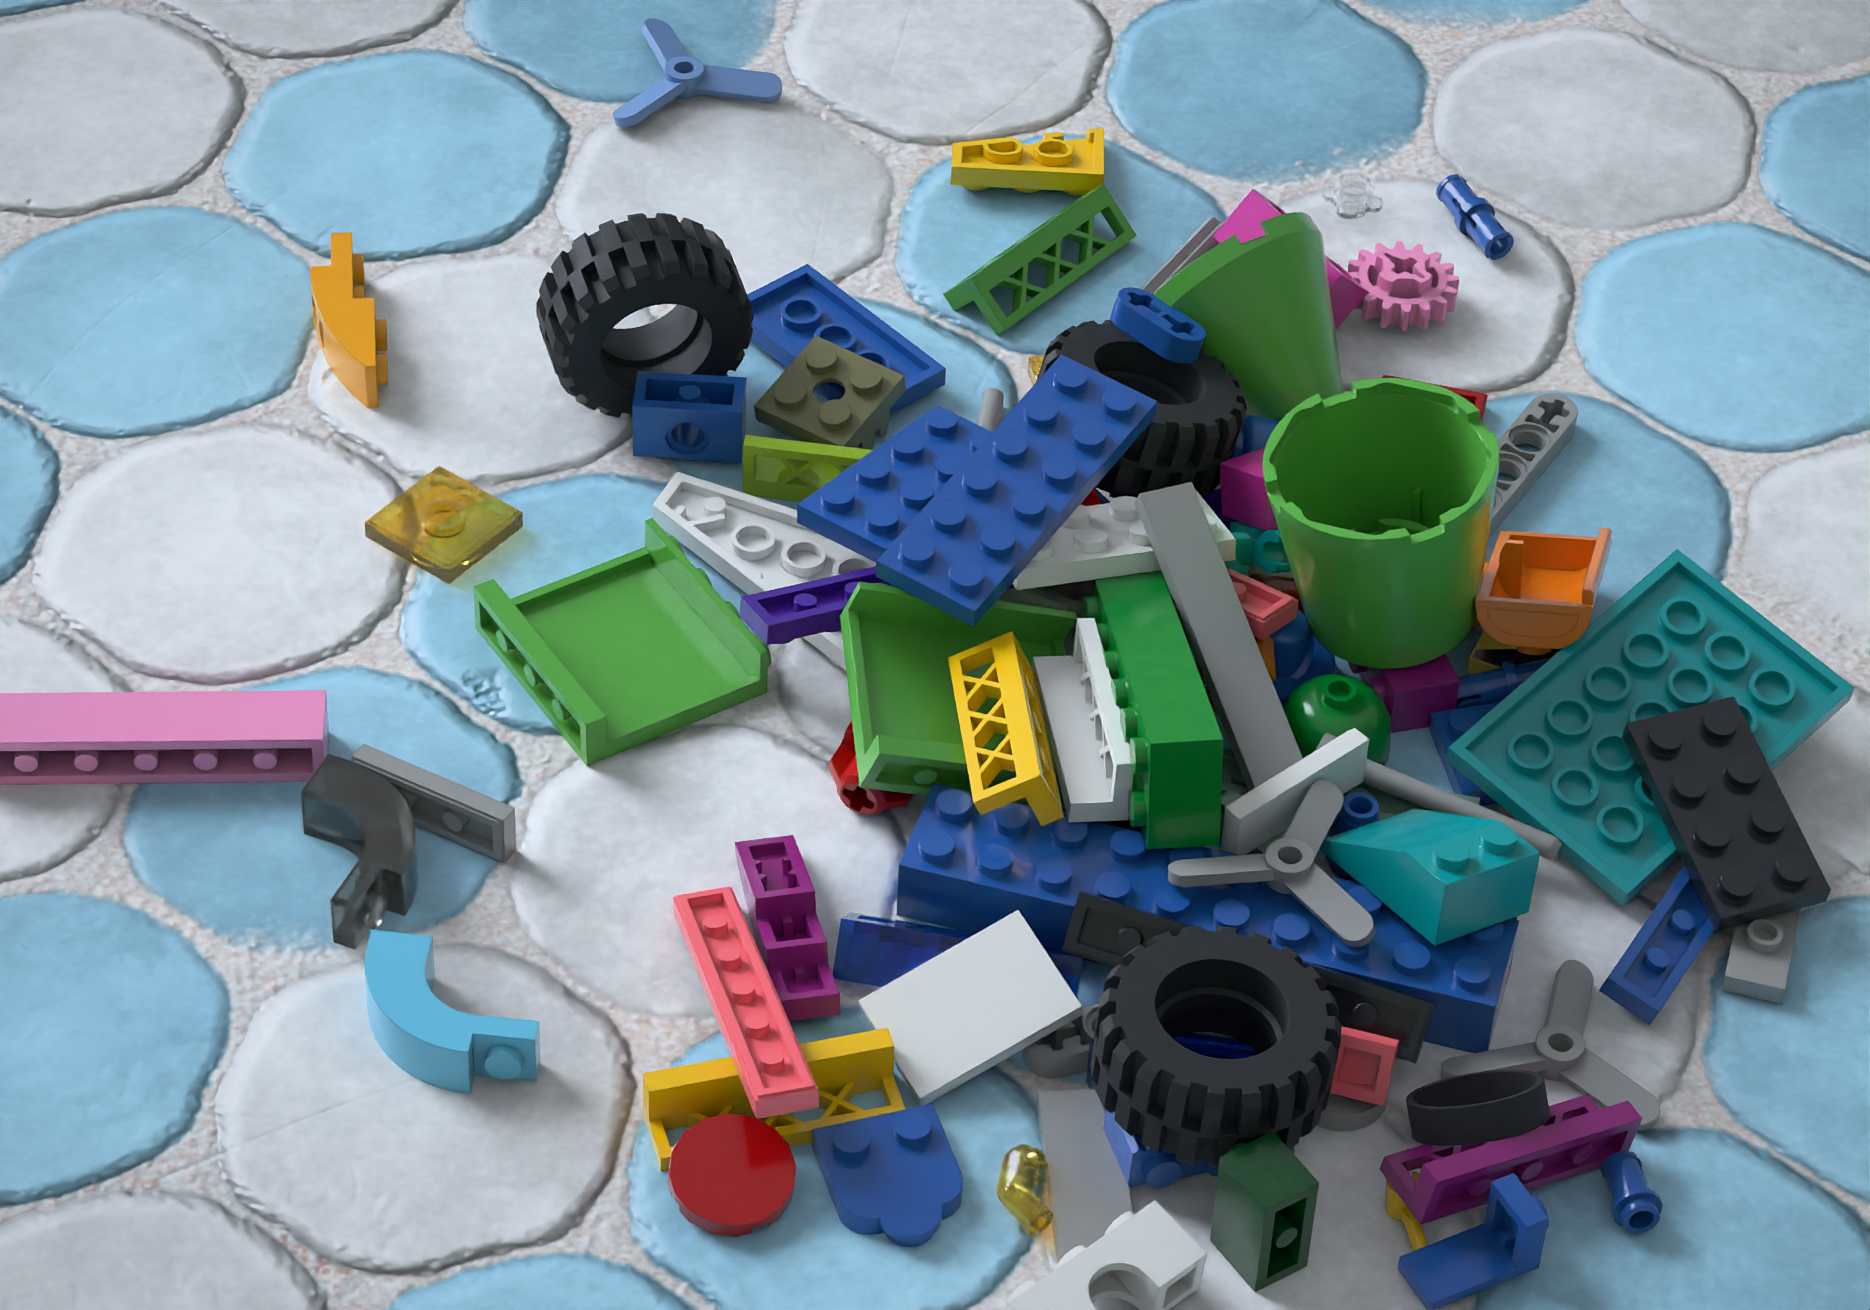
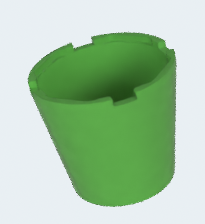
M1376 378L1351 382L1352 391L1334 395L1322 400L1319 394H1316L1297 405L1277 424L1266 443L1263 454L1264 484L1306 618L1317 641L1335 656L1357 665L1382 669L1415 666L1436 659L1453 649L1465 638L1475 622L1477 616L1475 599L1482 586L1499 473L1498 441L1495 432L1491 433L1480 419V410L1462 396L1448 389L1423 381L1400 378Z

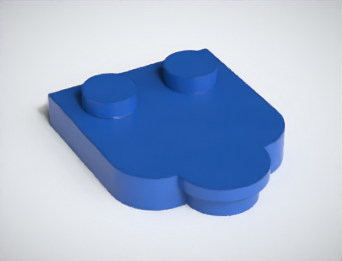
M933 1103L812 1129L811 1146L838 1217L843 1225L851 1231L863 1235L885 1233L890 1241L899 1246L918 1247L927 1243L939 1229L942 1220L952 1216L959 1209L962 1203L963 1176Z

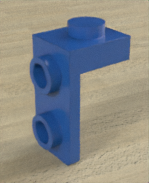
M1514 1173L1494 1180L1491 1183L1483 1224L1400 1256L1397 1269L1428 1310H1436L1538 1269L1546 1230L1549 1226L1546 1208L1538 1196L1527 1191Z

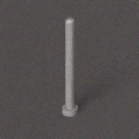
M1325 733L1316 750L1337 737ZM1366 759L1363 783L1430 811L1501 821L1537 849L1541 857L1546 859L1558 857L1562 843L1557 837Z

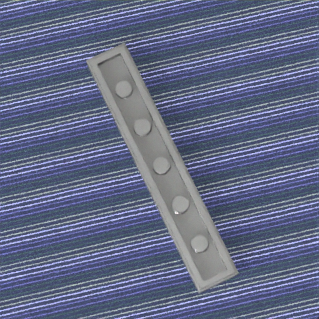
M1188 482L1140 493L1135 505L1247 789L1251 791L1297 763L1303 757L1193 483Z

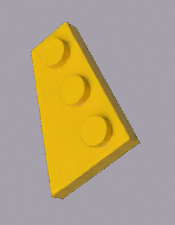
M1104 127L1087 129V136L1083 139L1064 140L1061 132L1043 134V140L1035 144L1022 145L1019 140L1007 137L958 142L952 145L950 185H962L970 190H984L989 187L1013 188L1022 193H1033L1040 189L1060 190L1070 195L1081 196L1104 184Z

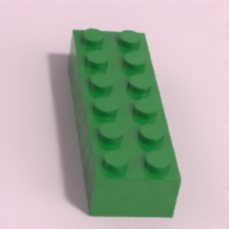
M1162 571L1094 579L1093 596H1084L1083 618H1095L1103 647L1102 652L1106 668L1109 669L1111 676V688L1115 704L1120 709V724L1124 740L1129 742L1130 763L1132 773L1134 774L1132 790L1129 791L1128 795L1130 824L1132 827L1140 826L1147 850L1219 845L1224 739Z

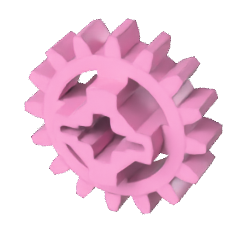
M1396 241L1394 249H1389L1382 243H1377L1374 254L1362 249L1359 251L1358 260H1350L1348 265V273L1368 291L1354 309L1362 308L1361 319L1365 321L1376 317L1380 320V327L1384 329L1391 322L1398 323L1401 331H1407L1411 323L1417 324L1423 330L1428 329L1429 319L1442 323L1445 321L1446 312H1453L1455 310L1459 276L1453 275V263L1440 264L1442 254L1434 252L1427 255L1423 252V245L1417 244L1412 250L1405 249L1402 241Z

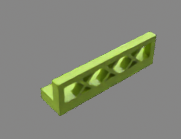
M746 435L743 444V493L755 497L802 502L873 450Z

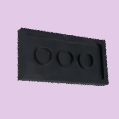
M1734 696L1626 723L1622 737L1716 931L1826 902L1831 889Z

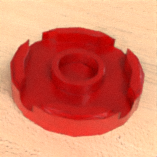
M727 1113L704 1118L683 1132L671 1151L667 1183L671 1196L673 1194L674 1200L680 1206L679 1211L690 1223L711 1234L738 1237L751 1234L753 1228L761 1227L767 1222L768 1227L781 1218L793 1197L797 1166L790 1145L774 1127L752 1116Z

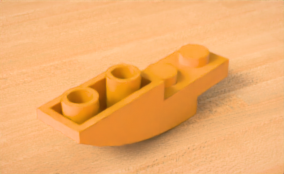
M352 232L331 233V266L310 267L316 335L324 357L338 380L367 408H378V386H388L387 353H377V351H388L386 319H376L375 299L365 298L364 286H355L365 285L364 254L353 253Z

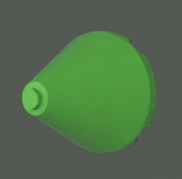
M1303 212L1287 213L1262 221L1260 225L1267 235L1254 238L1242 244L1236 235L1228 238L1195 259L1153 294L1170 307L1178 309L1204 328L1206 337L1202 345L1203 353L1209 357L1215 356L1224 363L1226 372H1232L1235 375L1246 400V415L1282 420L1297 405L1316 394H1319L1322 400L1344 393L1323 236L1311 217Z

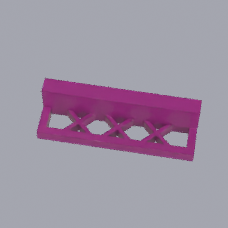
M1587 1094L1549 1106V1120L1528 1132L1477 1144L1455 1146L1423 1144L1384 1156L1379 1169L1421 1225L1488 1204L1492 1181L1512 1173L1516 1175L1527 1191L1599 1169L1603 1161L1611 1154L1619 1151H1629L1643 1118L1629 1101L1599 1109ZM1419 1168L1421 1170L1417 1181H1415L1408 1171Z

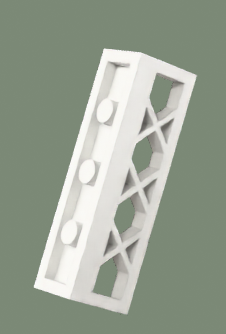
M1077 618L1073 656L1033 657L1032 663L1050 751L1069 822L1128 820L1129 817L1128 795L1129 791L1132 790L1134 775L1130 763L1129 742L1124 740L1120 724V709L1115 704L1111 688V676L1109 669L1106 668L1102 652L1103 647L1095 618Z

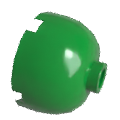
M1328 674L1312 677L1298 685L1283 703L1282 708L1303 758L1316 751L1325 733L1339 737L1345 732L1356 728L1369 738L1367 759L1383 766L1388 762L1391 745V716L1379 693L1367 683L1344 675Z

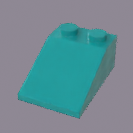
M1412 809L1325 838L1320 846V850L1434 946L1528 913L1540 852L1501 821L1421 809Z

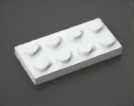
M1196 491L1223 560H1235L1236 539ZM1122 496L1114 498L1110 503L1091 506L1080 504L1012 582L1016 590L1161 570L1135 505L1137 498Z

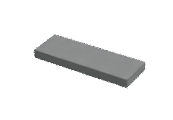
M1097 1089L1038 1090L1036 1104L1057 1264L1074 1247L1084 1245L1087 1248L1103 1237L1107 1228L1120 1215L1127 1211L1133 1212L1130 1188L1126 1183L1103 1130L1106 1109L1097 1095Z

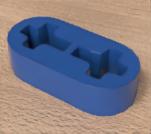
M1128 287L1118 292L1110 317L1112 323L1117 328L1169 361L1189 364L1194 363L1198 359L1206 337V331L1198 322L1178 309L1170 307L1149 291Z

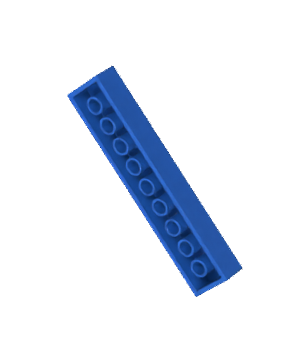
M934 783L899 863L896 913L898 916L976 934L1019 910L1045 951L1106 965L1062 951L1079 892L1086 891L1193 926H1202L1203 929L1209 931H1217L1219 926L1237 928L1236 934L1252 937L1255 932L1269 937L1272 941L1271 945L1280 950L1285 946L1300 955L1303 961L1436 1002L1424 1042L1470 1053L1489 1050L1511 970L1520 921L1509 919L1434 946L1363 885L1329 876L1372 916L1375 923L1376 932L1373 939L1364 946L1351 947L1343 943L1292 894L1279 893L1271 889L1265 881L1180 887L1168 881V866L1174 861L1240 856L1238 854L1203 846L1147 850L1142 832L1097 821L1069 822L1067 814H1063L1064 818L1041 826L1031 806L1015 802L980 815L973 803L972 792Z

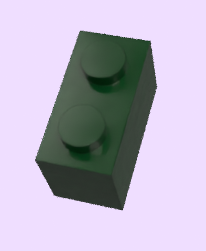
M1273 1131L1252 1142H1241L1220 1157L1210 1241L1254 1292L1307 1266L1319 1182Z

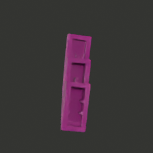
M794 835L735 842V854L756 945L788 1020L797 1021L841 1015L840 993L828 964L827 939L816 913L815 889Z

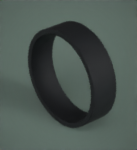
M1494 1070L1454 1076L1424 1085L1412 1091L1406 1097L1412 1138L1419 1143L1427 1145L1455 1146L1500 1140L1533 1130L1546 1123L1550 1118L1544 1077L1533 1071Z

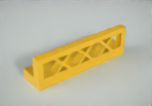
M1008 632L948 657L973 803L980 815L1026 797L1041 826L1064 818L1035 672L1013 632ZM994 662L981 679L967 676V672ZM988 697L999 699L988 714L976 712ZM994 733L1007 735L994 751L983 749ZM1002 769L1016 772L1017 777L988 788Z
M883 1028L799 1044L818 1088L819 1108L826 1111L820 1119L805 1122L789 1115V1113L760 1118L759 1120L774 1127L791 1147L811 1143L812 1129L904 1110L905 1106L893 1076L895 1046L889 1029ZM732 1057L643 1073V1116L660 1171L669 1170L671 1151L673 1149L669 1145L665 1130L687 1126L692 1127L704 1118L727 1113L755 1117ZM881 1090L886 1106L864 1110L849 1102L856 1094Z

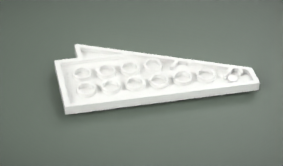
M676 472L653 503V519L661 528L674 536L684 546L748 595L876 566L875 562L798 524L797 510L684 473ZM1040 588L1008 589L997 600L1076 612L1077 618H1083V602ZM1077 620L1064 639L1065 648L1076 632ZM841 630L803 637L824 653L831 663L846 670Z

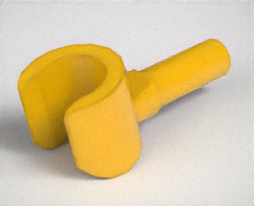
M1412 1172L1413 1179L1417 1181L1419 1173ZM1386 1179L1385 1211L1392 1218L1402 1220L1413 1251L1427 1246L1422 1225L1419 1224Z

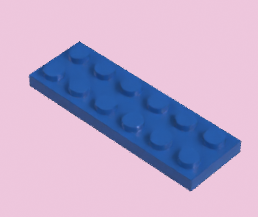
M1061 354L876 560L875 576L974 627L1156 417L1158 401Z

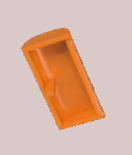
M1601 527L1598 537L1501 530L1483 577L1481 590L1475 599L1477 619L1484 631L1496 641L1516 646L1519 652L1529 655L1547 654L1553 648L1566 647L1579 640L1588 629L1612 545V531L1610 528Z

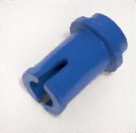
M1619 1151L1611 1154L1601 1164L1600 1171L1603 1178L1605 1177L1614 1200L1611 1213L1615 1223L1624 1227L1630 1233L1647 1232L1654 1228L1660 1220L1663 1204L1659 1194L1649 1188L1642 1171L1641 1161L1634 1152Z

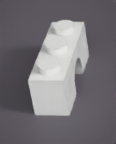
M1154 1200L1136 1214L1132 1211H1127L1120 1215L1107 1228L1104 1236L1086 1248L1084 1245H1078L1071 1249L1059 1261L1056 1269L1037 1282L1035 1279H1030L1021 1284L1008 1298L1006 1307L1007 1310H1097L1093 1305L1094 1302L1104 1298H1119L1132 1303L1139 1310H1169L1200 1287L1208 1253Z

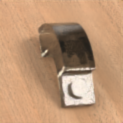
M328 754L301 791L303 828L305 835L341 846L359 858L330 900L333 942L356 949L368 930H374L380 925L386 910L405 916L412 905L418 884L415 824L411 810L404 797L388 780L363 765Z

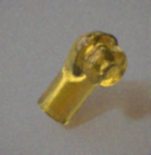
M1021 1144L1011 1148L1003 1157L996 1195L1025 1231L1030 1235H1036L1045 1230L1053 1219L1051 1210L1033 1191L1035 1182L1042 1179L1038 1171L1047 1170L1048 1162L1045 1154L1040 1149Z

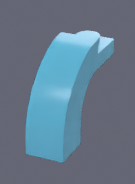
M371 930L365 955V982L369 1023L379 1046L398 1067L427 1084L465 1094L471 1093L474 1076L537 1082L541 1063L539 1021L468 1014L445 1005L432 993L435 979L433 936Z

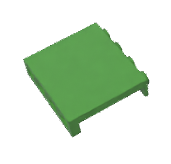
M653 518L645 520V547L510 599L494 579L473 586L475 629L586 766L767 693L768 667L771 666L772 662L768 646L757 635L754 636L741 621L736 607L730 601L725 602L715 591L706 572L701 568L696 569L684 555L678 540L672 535L668 536Z
M859 582L840 615L860 788L928 796L934 783L972 792L948 657L1011 631L1031 667L1033 657L1066 656L1064 639L1077 620L1076 612L1052 609L1047 606H1030L996 601L973 627L898 587L888 586L883 583ZM994 662L967 672V676L981 679ZM988 697L976 712L988 714L999 699ZM994 733L983 749L994 751L1007 735ZM1054 766V771H1055V775H1056V780H1057V785H1058V790H1059V795H1060L1062 810H1063V813H1066L1065 805H1064V802H1063V798H1062V794H1061V790H1060V786H1059V782H1058V778H1057V774H1056V770H1055V766ZM1002 769L988 788L1017 777L1016 772ZM1026 797L1014 801L1015 803L1030 806Z

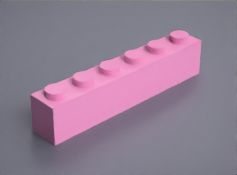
M326 690L0 693V785L326 781L329 744Z

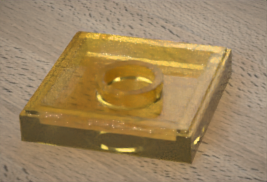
M438 466L365 521V536L450 584L523 527V512L443 467Z

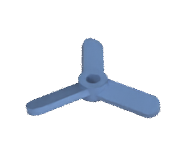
M648 18L644 22L642 33L664 70V78L613 112V119L618 127L632 126L641 122L674 98L687 100L700 95L772 103L782 95V81L773 73L703 65L699 59L687 55L669 24L659 19Z

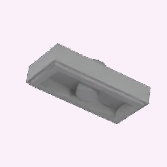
M1801 909L1764 919H1756L1752 922L1735 926L1722 991L1782 1004Z

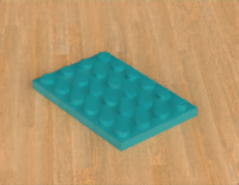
M1676 549L1594 620L1579 640L1563 647L1448 747L1446 761L1520 822L1557 837L1562 843L1559 854L1624 907L1680 856L1622 737L1626 723L1734 696L1771 771H1773L1850 701L1855 687L1680 550Z

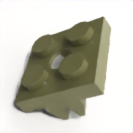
M815 336L754 405L755 417L757 421L803 442L873 450L874 435L884 438L887 434L890 421L889 409L906 391L905 378L902 374ZM827 382L838 383L845 389L841 399L829 400L825 403L815 399L813 394L819 385Z

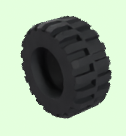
M643 213L627 215V221L616 224L612 219L600 224L599 231L590 236L585 232L573 240L571 244L573 249L568 253L562 251L552 263L551 269L553 273H546L539 288L540 297L536 302V315L555 374H557L564 390L574 396L580 404L594 411L599 407L600 413L620 418L622 413H628L629 417L632 418L637 371L728 376L727 372L729 370L736 371L745 356L743 349L748 348L753 334L751 325L754 319L752 305L730 250L725 247L723 240L714 231L704 229L703 224L684 217L681 222H678L677 216L667 213H657L655 218H647ZM660 304H677L670 312L652 323L635 328H613L622 319L640 309Z
M1093 320L1083 322L1077 327L1073 325L1050 342L1036 382L1062 354L1158 401L1156 417L1095 486L1094 490L1098 488L1110 493L1109 497L1112 498L1122 496L1137 498L1140 493L1192 482L1195 491L1201 497H1204L1219 486V463L1231 459L1246 418L1247 409L1246 400L1239 381L1232 372H1226L1224 363L1215 356L1209 357L1203 353V348H1201L1198 359L1194 363L1182 364L1169 361L1117 328L1111 320H1105L1102 324H1097Z
M1202 926L1185 927L1181 930L1180 935L1172 936L1168 931L1149 939L1147 948L1140 944L1121 958V964L1113 968L1105 980L1103 993L1100 995L1091 1058L1092 1080L1098 1086L1097 1095L1109 1113L1115 1112L1114 1120L1130 1136L1135 1133L1142 1136L1141 1143L1145 1147L1158 1154L1165 1149L1176 1154V1161L1194 1165L1195 1159L1212 1161V1167H1219L1220 1157L1225 1155L1233 1146L1241 1142H1252L1272 1131L1289 1149L1297 1145L1300 1137L1310 1134L1320 1122L1321 1112L1327 1107L1341 1043L1342 1025L1338 1021L1339 1009L1330 991H1325L1326 983L1312 966L1306 969L1302 967L1303 960L1300 955L1286 946L1282 950L1272 946V941L1269 937L1255 932L1252 937L1236 934L1237 928L1219 926L1217 931H1203ZM1192 1032H1213L1238 1039L1252 1047L1259 1054L1241 1059H1218L1193 1052L1180 1045L1172 1037Z

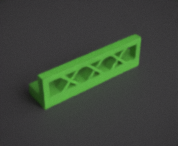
M1102 184L1073 201L943 293L954 311L974 301L995 334L999 335L1137 235L1105 185ZM1099 212L1102 213L1116 235L1111 241L1093 236L1094 216ZM1081 226V231L1075 230L1076 228ZM1062 238L1080 244L1078 265L1060 259ZM1092 248L1097 249V251L1092 254ZM1048 249V255L1043 254ZM1029 262L1047 267L1045 288L1027 283ZM1059 272L1065 273L1064 275L1059 277ZM1013 273H1015L1014 279L1009 277ZM995 286L1013 291L1012 312L1007 316L1004 315L989 292ZM1026 295L1032 297L1026 301Z

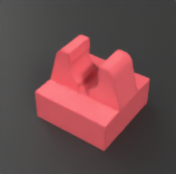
M1342 1027L1341 1043L1330 1093L1384 1106L1389 1092L1399 1040Z

